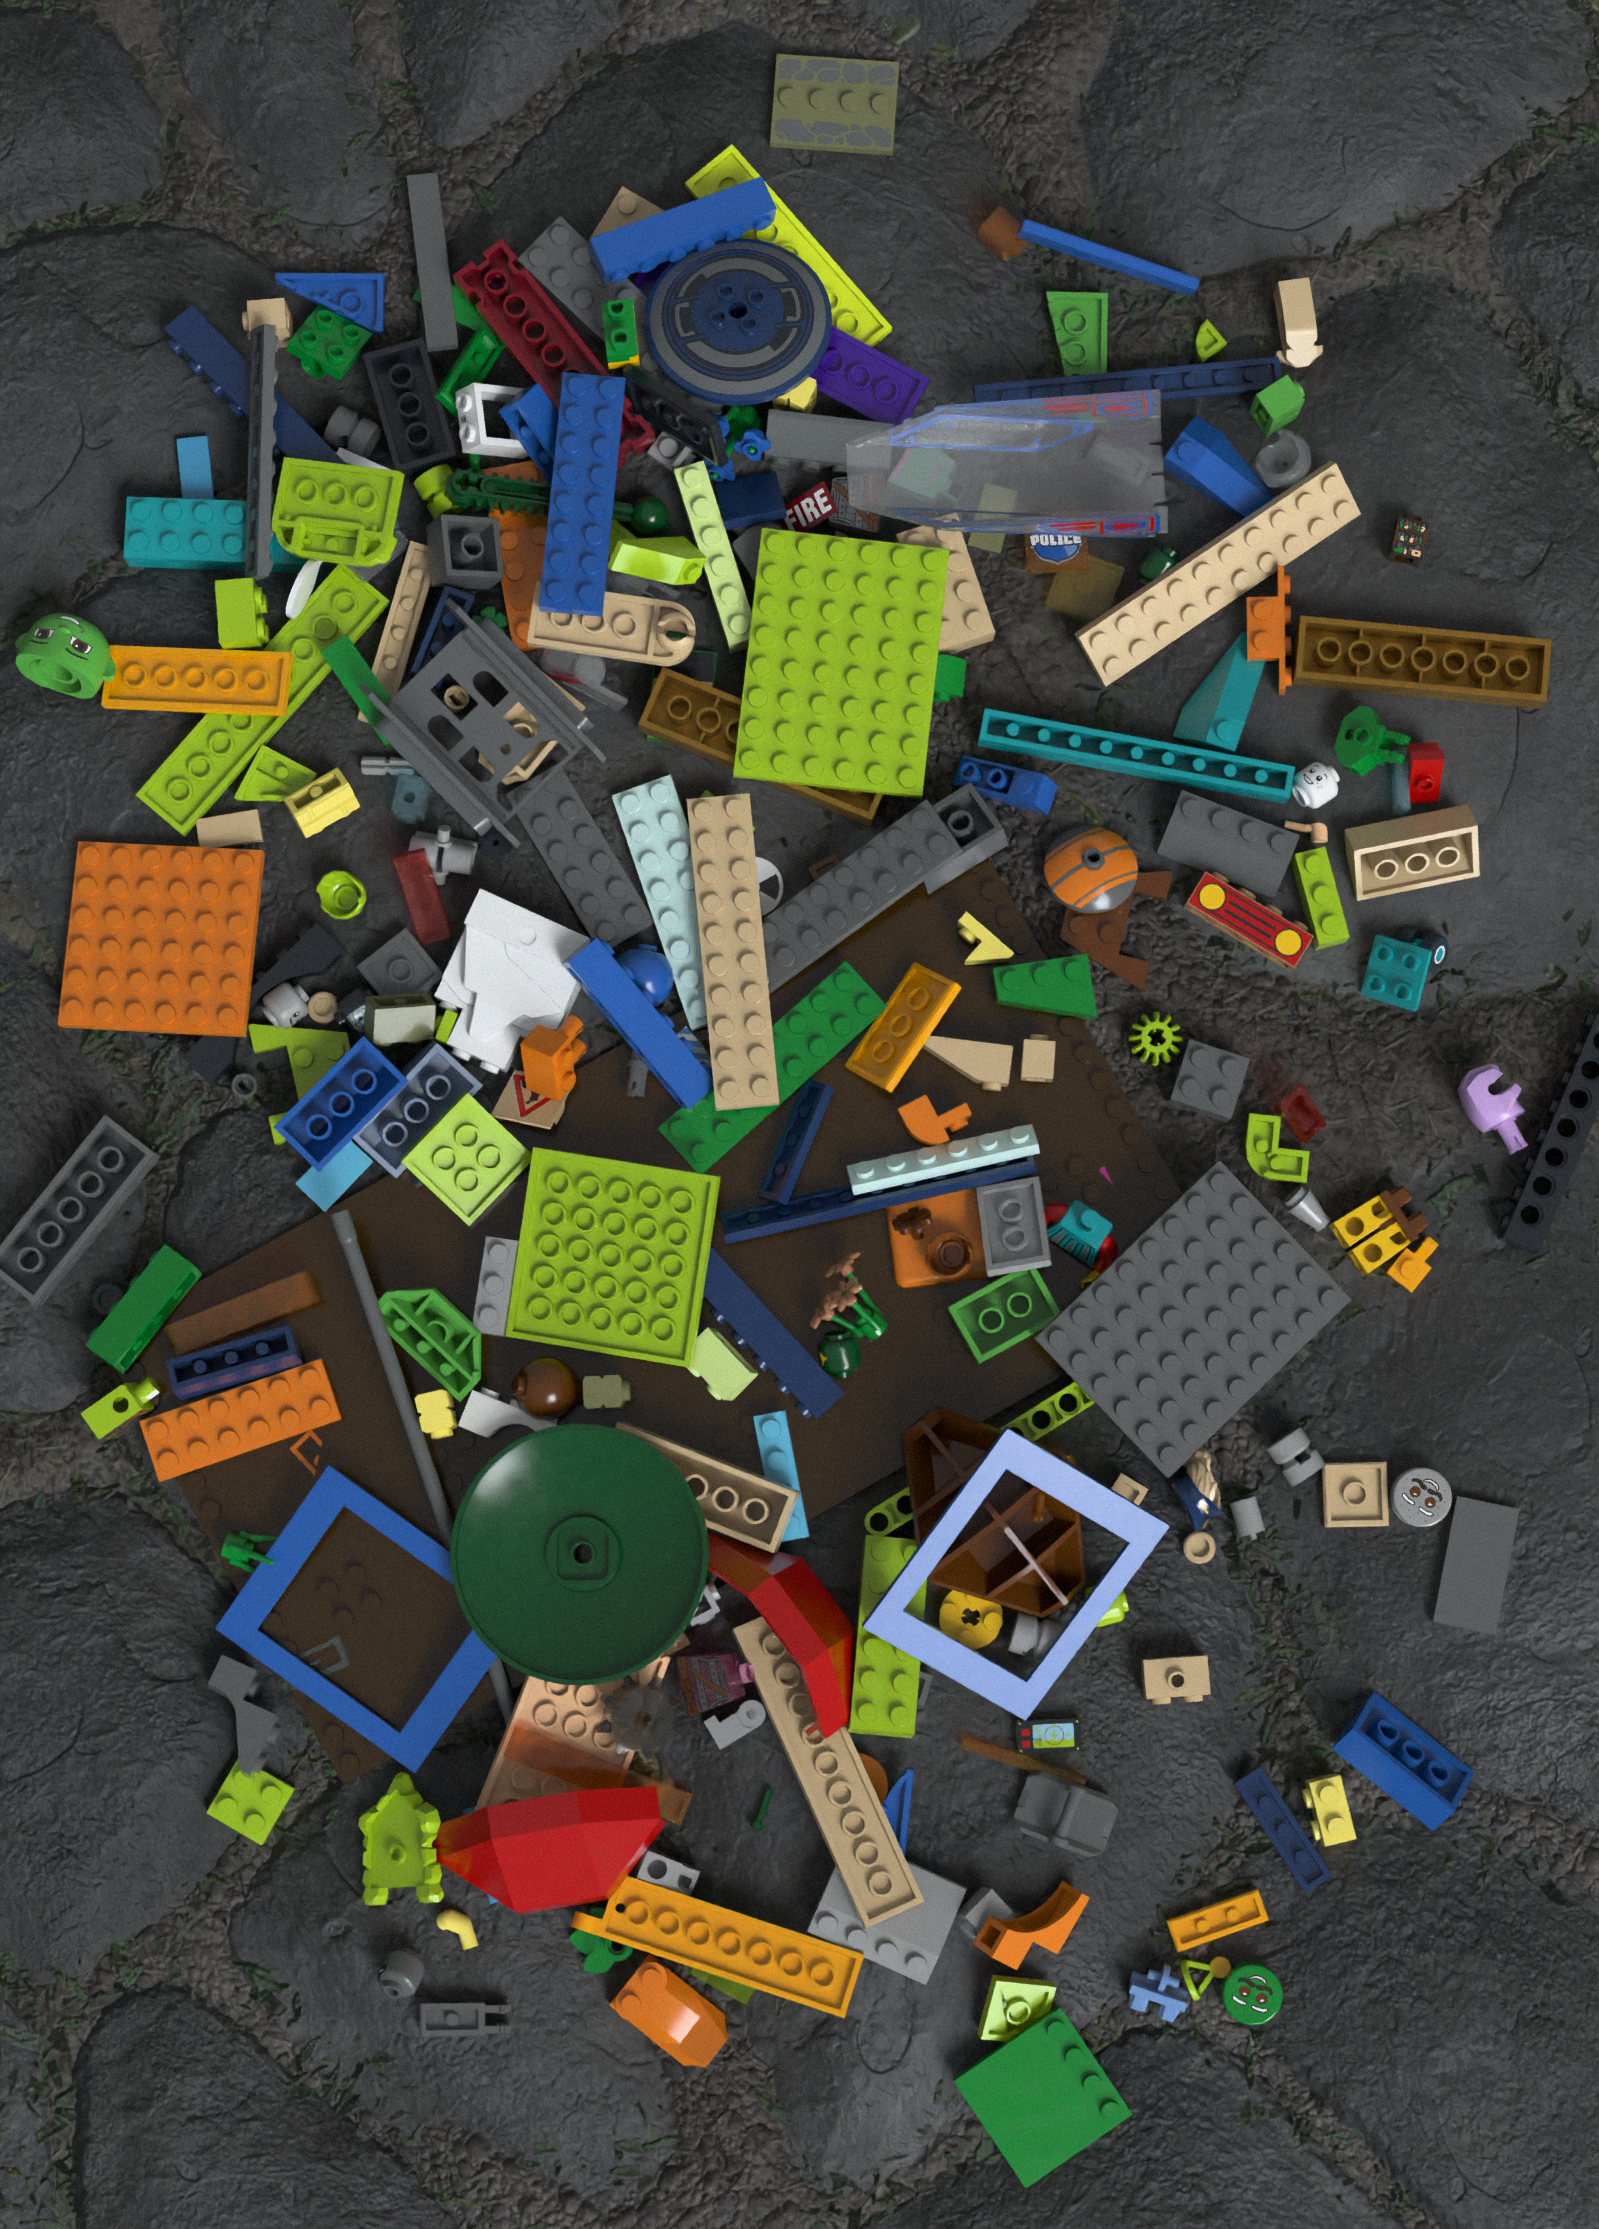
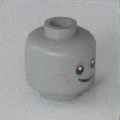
M283 982L263 997L264 1006L261 1010L275 1028L281 1026L284 1029H288L308 1014V1007L305 1002L309 1000V997L299 984L293 987L289 983Z

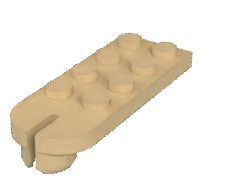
M536 581L527 646L660 666H672L682 662L693 649V636L696 635L695 622L691 613L679 603L605 591L603 617L539 611L541 582ZM667 632L691 636H686L683 639L667 637Z

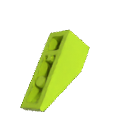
M684 536L625 539L618 541L608 563V568L613 571L671 585L695 584L701 576L707 557Z

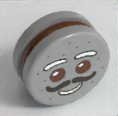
M1419 1467L1402 1472L1394 1480L1390 1489L1389 1499L1393 1512L1401 1521L1411 1526L1427 1527L1440 1522L1447 1515L1452 1503V1492L1447 1480L1439 1472L1430 1468Z

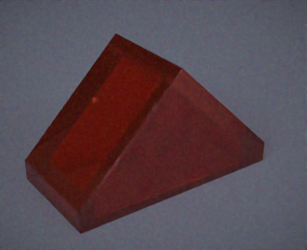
M1301 1083L1271 1107L1302 1145L1327 1125Z

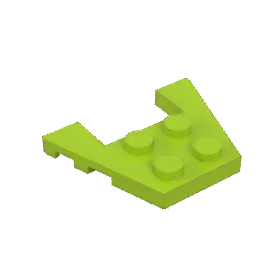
M259 1024L248 1025L255 1054L287 1047L299 1101L351 1049L347 1032L292 1027L284 1029L281 1026L275 1028L274 1026ZM288 1112L269 1116L275 1145H280L287 1141L274 1126Z

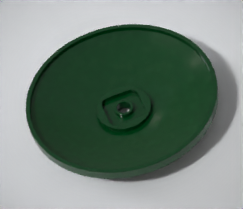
M579 1423L553 1426L530 1433L514 1441L495 1455L477 1474L464 1495L454 1521L450 1549L451 1574L460 1607L467 1621L482 1642L501 1660L531 1677L547 1682L576 1686L596 1685L629 1676L647 1667L669 1650L684 1633L700 1605L706 1587L710 1557L709 1536L702 1508L691 1485L675 1464L657 1448L628 1432L607 1426ZM582 1544L588 1545L592 1550V1558L587 1563H580L575 1557L577 1547Z

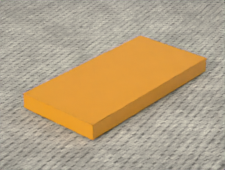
M914 962L887 1001V1007L875 1019L845 1064V1067L892 1093L962 987L956 982Z

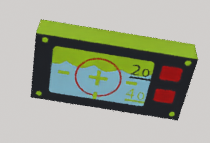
M1080 1718L1017 1720V1753L1082 1751Z

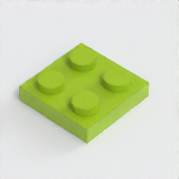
M237 1759L206 1813L262 1846L296 1788L262 1769L260 1774L255 1772L252 1779L241 1773L239 1760Z

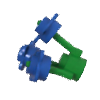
M732 405L725 416L712 414L713 417L719 420L725 444L726 440L724 437L729 433L730 425V431L733 435L726 447L728 459L733 448L737 452H743L752 461L760 460L761 454L771 448L770 440L766 439L765 434L759 430L763 421L759 418L758 412L749 405L738 407ZM705 458L702 459V461L704 460L708 476L718 482L723 481V479L730 481L735 479V474L731 472L734 464L730 459L723 468L717 467Z

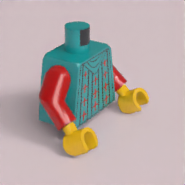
M1078 1200L1068 1204L1050 1203L1044 1208L1048 1238L1095 1270L1091 1271L1081 1282V1288L1083 1289L1088 1282H1092L1115 1260L1118 1254V1246L1112 1236L1113 1225L1096 1211L1091 1210Z

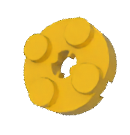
M952 1590L944 1598L939 1610L940 1628L942 1632L972 1649L982 1648L997 1637L1002 1627L1001 1605ZM967 1608L971 1611L977 1609L980 1617L976 1618L979 1622L974 1626L970 1622L964 1624L961 1617H965L962 1613Z

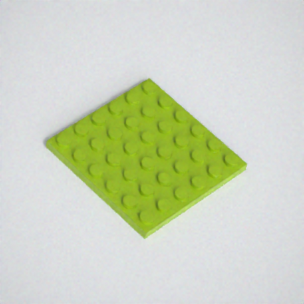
M533 1147L505 1336L688 1368L693 1367L721 1176Z

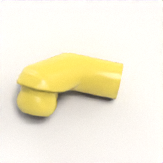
M448 1909L438 1914L436 1918L437 1926L442 1930L447 1929L457 1933L463 1950L478 1946L471 1919L467 1915L453 1909Z

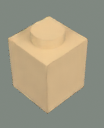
M1038 1034L1030 1035V1039L1023 1040L1020 1080L1052 1082L1056 1041H1049V1036Z

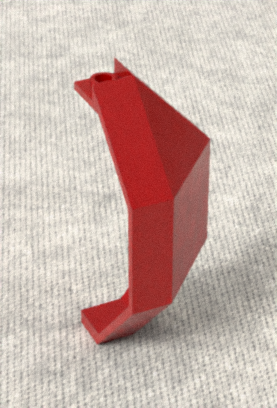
M711 1533L708 1534L710 1550L709 1571L750 1599L799 1665L816 1717V1722L805 1730L807 1736H810L818 1730L827 1739L850 1721L857 1630L803 1558L778 1551L771 1553L745 1542Z
M656 1786L576 1790L488 1806L441 1823L437 1837L432 1842V1847L436 1848L438 1863L508 1908L523 1915L611 1899L667 1822L661 1819Z

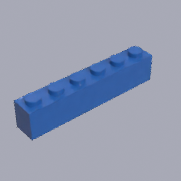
M761 176L590 238L588 252L602 284L611 281L612 283H619L635 272H649L656 268L658 264L668 260L670 262L679 261L686 256V252L697 248L700 252L715 245L714 241L723 239L731 241L740 238L743 233L750 230L760 231L766 229L774 222L777 208Z
M589 938L561 964L677 1104L683 1109H690L714 1088L712 1069L704 1061L699 1062L692 1054L695 1050L683 1036L679 1038L672 1030L675 1025L665 1013L659 1014L652 1005L655 1002L654 999L644 988L639 990L632 980L635 977L629 968L623 963L619 965L612 957L614 951L611 946L603 939L599 941L597 938Z

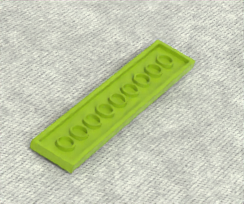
M338 564L308 598L301 613L296 618L290 619L262 650L290 652L293 655L287 715L207 713L136 793V796L185 837L196 825V821L203 817L254 759L261 745L265 746L332 670L320 652L345 635L348 636L354 645L390 604L389 600L347 564Z

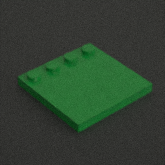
M1060 2005L952 2078L1025 2188L1133 2115Z

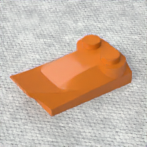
M651 1953L648 1954L609 2003L622 2018L632 2023L684 2066L706 2068L729 2038L725 2026V2013Z

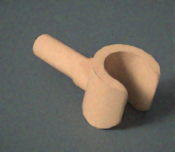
M1285 821L1284 828L1310 833L1312 843H1325L1328 841L1327 827L1323 823L1305 825Z

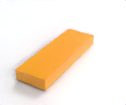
M1256 1888L1166 1920L1176 1951L1180 1952L1260 1924L1269 1919L1259 1891Z

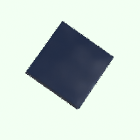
M776 471L715 484L726 530L787 517Z

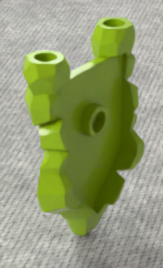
M405 1772L396 1774L387 1793L381 1797L377 1806L373 1805L363 1812L359 1818L358 1826L365 1835L363 1846L366 1849L363 1853V1865L366 1868L362 1879L365 1890L361 1900L367 1906L386 1905L389 1896L388 1888L416 1887V1896L419 1903H439L444 1897L439 1883L442 1877L441 1867L439 1863H436V1848L432 1847V1842L437 1837L441 1824L439 1813L428 1802L423 1803L424 1800L418 1791L415 1790L410 1775Z

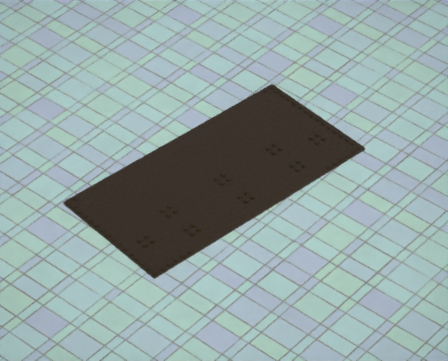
M986 858L930 894L926 892L920 883L770 993L769 1000L773 1026L840 965L847 961L886 1004L912 964L916 962L956 982L962 987L930 1036L1013 1046L1008 1086H1001V1091L982 1089V1084L973 1082L921 1048L892 1093L845 1067V1064L872 1024H870L810 1078L835 1089L790 1198L851 1184L847 1165L931 1147L912 1138L897 1113L898 1108L926 1094L937 1116L964 1103H967L972 1113L971 1117L966 1119L968 1125L955 1132H951L950 1128L945 1130L949 1137V1142L1032 1124L1040 1151L1039 1154L1033 1155L1037 1173L1009 1179V1181L1039 1176L1044 1208L1050 1203L1068 1204L1078 1200L1091 1210L1096 1211L1113 1225L1112 1236L1118 1246L1117 1258L1183 1193L1083 1020L1080 1017L1063 1016L1050 1012L1033 1011L996 1004L991 975L993 968L1047 960L989 858ZM966 911L1014 952L1009 962L964 965L965 960L979 945L977 942L970 944L958 933L960 930L957 926L958 920ZM684 1010L670 1017L675 1025L672 1030L676 1034L687 1027L700 1043L709 1037L708 1026L694 1031L691 1030ZM1030 1035L1049 1036V1041H1056L1054 1075L1051 1083L1020 1080L1022 1042L1024 1039H1030ZM627 1042L574 1071L576 1075L575 1085L565 1100V1109L557 1125L553 1123L551 1129L505 1119L500 1122L531 1154L533 1147L621 1161H626L630 1157L635 1163L695 1172L658 1131V1128L681 1107L653 1073L648 1070L645 1098L625 1095L629 1074L627 1060H631L632 1048ZM800 1087L704 1173L721 1176L711 1247L820 1367L818 1344L821 1339L825 1338L824 1334L833 1330H848L832 1320L827 1321L825 1319L820 1320L816 1329L810 1326V1320L815 1315L814 1310L820 1307L822 1297L826 1296L829 1292L839 1291L838 1284L840 1281H844L846 1284L849 1281L847 1276L843 1277L841 1272H835L831 1276L826 1277L827 1268L837 1264L838 1259H844L850 1252L861 1253L850 1264L854 1269L852 1272L858 1278L859 1283L863 1286L874 1305L882 1311L881 1317L888 1322L885 1331L873 1341H870L865 1335L858 1338L862 1363L859 1368L852 1371V1376L834 1378L833 1373H827L845 1393L817 1420L812 1415L806 1419L795 1406L799 1400L791 1392L785 1395L773 1381L777 1376L769 1368L764 1372L752 1359L756 1353L748 1344L742 1348L730 1335L734 1329L727 1321L720 1324L708 1311L713 1306L705 1297L702 1300L697 1337L707 1327L717 1328L759 1373L733 1401L716 1399L707 1390L708 1383L701 1375L699 1377L693 1375L687 1367L481 1334V1379L472 1390L480 1393L482 1387L500 1394L498 1397L499 1401L509 1405L511 1399L516 1400L511 1390L513 1378L517 1376L526 1363L539 1357H554L565 1362L573 1370L576 1379L584 1380L585 1376H601L603 1378L604 1375H620L624 1381H629L631 1385V1401L625 1402L623 1409H607L605 1407L604 1410H588L584 1406L583 1400L580 1405H573L568 1413L558 1419L557 1424H596L615 1428L618 1421H626L764 1477L753 1417L786 1410L808 1521L905 1466L902 1434L936 1406L982 1422L1067 1373L1035 1341L1034 1337L1042 1330L977 1365L951 1319L947 1308L1002 1277L912 1288L898 1286L894 1279L886 1208L726 1244L720 1214L774 1202L757 1195L800 1092ZM531 1162L470 1226L425 1184L417 1189L410 1180L413 1173L408 1168L397 1179L392 1174L386 1176L329 1208L326 1212L320 1213L194 1284L123 1375L118 1372L123 1383L137 1382L140 1384L146 1378L151 1377L160 1387L161 1392L150 1399L154 1409L143 1417V1419H147L286 1371L283 1370L180 1401L172 1391L166 1360L286 1325H290L296 1335L303 1365L323 1359L342 1420L312 1430L322 1441L321 1447L310 1436L297 1448L300 1454L316 1470L315 1475L290 1450L307 1433L305 1432L175 1477L238 1593L241 1592L252 1575L240 1567L229 1564L230 1559L221 1556L222 1547L227 1535L230 1532L239 1535L240 1531L243 1530L251 1534L280 1536L328 1465H332L445 1547L344 1250L338 1241L330 1215L349 1210L357 1233V1241L378 1301L389 1290L436 1288L473 1323L486 1236L519 1241ZM1103 1166L1112 1183L1099 1171ZM1048 1238L1052 1266L1036 1269L1061 1312L1091 1283L1088 1282L1083 1289L1081 1288V1282L1091 1271L1095 1270ZM858 1292L855 1293L857 1302L862 1308H866L867 1306ZM846 1305L842 1312L838 1310V1307L833 1309L835 1310L834 1314L856 1325L854 1319L858 1313L851 1306ZM390 1336L419 1419L421 1413L417 1412L415 1397L441 1389L448 1390ZM472 1390L461 1402L453 1396L455 1407L452 1410L456 1411L458 1422L461 1419ZM516 1424L498 1430L491 1438L484 1437L460 1426L457 1429H452L453 1436L441 1439H432L431 1434L423 1432L453 1522L467 1489L483 1467L511 1443L536 1431L528 1426ZM317 1455H319L316 1466L314 1463V1459ZM343 1506L265 1618L259 1630L401 1732L473 1628L460 1607L454 1585ZM707 1527L708 1534L711 1533L726 1538L734 1539L737 1541H741ZM249 1541L254 1544L253 1551L266 1556L274 1544ZM582 1544L577 1547L575 1557L580 1563H587L592 1558V1550L588 1545ZM251 1558L248 1562L244 1561L255 1569L261 1563ZM708 1571V1577L714 1575L711 1571ZM501 1660L511 1690L524 1683L527 1674ZM488 1671L450 1724L497 1698ZM288 1682L341 1781L348 1783L392 1758L385 1751Z

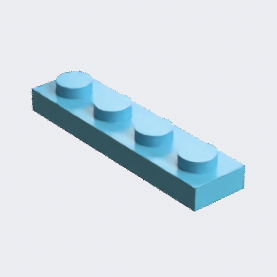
M786 1410L754 1416L765 1477L801 1491ZM801 1492L782 1542L810 1536Z

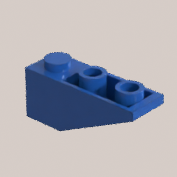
M964 755L960 759L952 783L955 787L962 788L971 782L979 795L1020 809L1045 815L1049 813L1058 787L1044 774Z

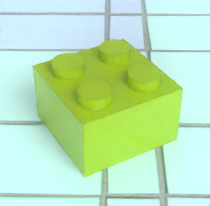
M253 578L215 581L218 635L222 648L224 650L262 651L265 648V644L270 643L269 626L265 625L263 613H268L266 594H263L262 587H258Z

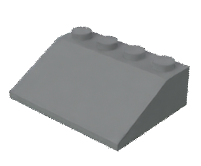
M907 1861L925 1902L864 1929L835 1865L810 1919L807 1932L840 1947L864 1954L865 1958L926 1985L939 1958L967 1887Z

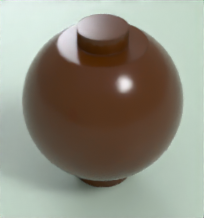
M539 1357L529 1361L512 1380V1394L515 1395L519 1407L527 1415L538 1420L551 1421L558 1419L568 1413L573 1405H580L583 1401V1380L576 1379L573 1370L565 1362L554 1357Z

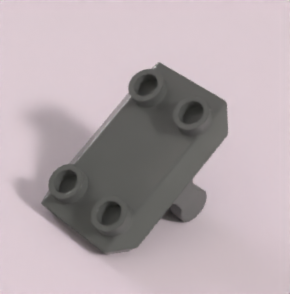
M1040 1771L1028 1774L1012 1821L1020 1832L1086 1857H1093L1104 1852L1119 1807L1109 1795Z

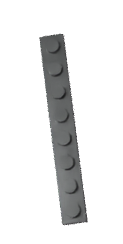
M262 324L252 329L245 578H253L254 581L269 577L273 566V558L270 554V541L274 533L272 531L271 510L274 506L275 498L274 493L271 492L272 478L275 474V462L272 460V450L276 442L273 416L277 410V400L274 398V385L278 378V370L275 367V354L278 350L279 339L276 335V325Z

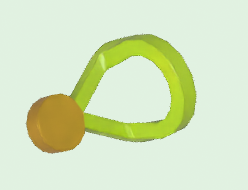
M1216 1956L1210 1964L1183 1959L1180 1964L1186 1985L1194 2001L1201 1999L1202 1992L1214 1976L1218 1978L1226 1977L1231 1970V1963L1224 1956ZM1190 1967L1210 1971L1197 1990L1189 1972Z

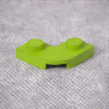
M1249 1113L1245 1154L1250 1167L1258 1175L1269 1180L1307 1183L1310 1151L1278 1148L1281 1117Z

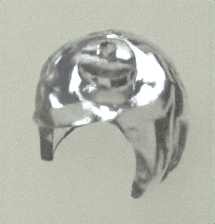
M1279 429L1277 431L1280 435L1278 440L1265 446L1257 454L1255 470L1267 486L1271 488H1288L1307 476L1311 468V450L1303 437L1290 430Z

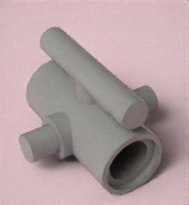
M440 825L437 834L416 831V834L412 836L410 841L408 864L431 868V872L434 874L433 882L437 885H443L449 871L471 875L479 842L451 837L450 827L447 825Z

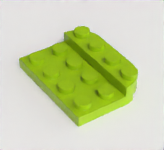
M284 457L272 517V531L275 532L277 540L285 550L302 559L362 567L384 564L389 561L397 543L393 533L405 474L395 470Z

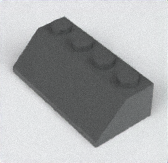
M769 409L766 439L770 440L771 448L765 450V462L778 469H787L791 465L799 466L801 470L813 473L824 469L832 470V473L838 476H850L851 473H858L863 475L883 474V477H888L892 448L889 439L893 436L894 424Z
M1182 790L1156 854L1203 873L1205 871L1210 874L1213 871L1226 877L1229 883L1274 899L1300 835Z

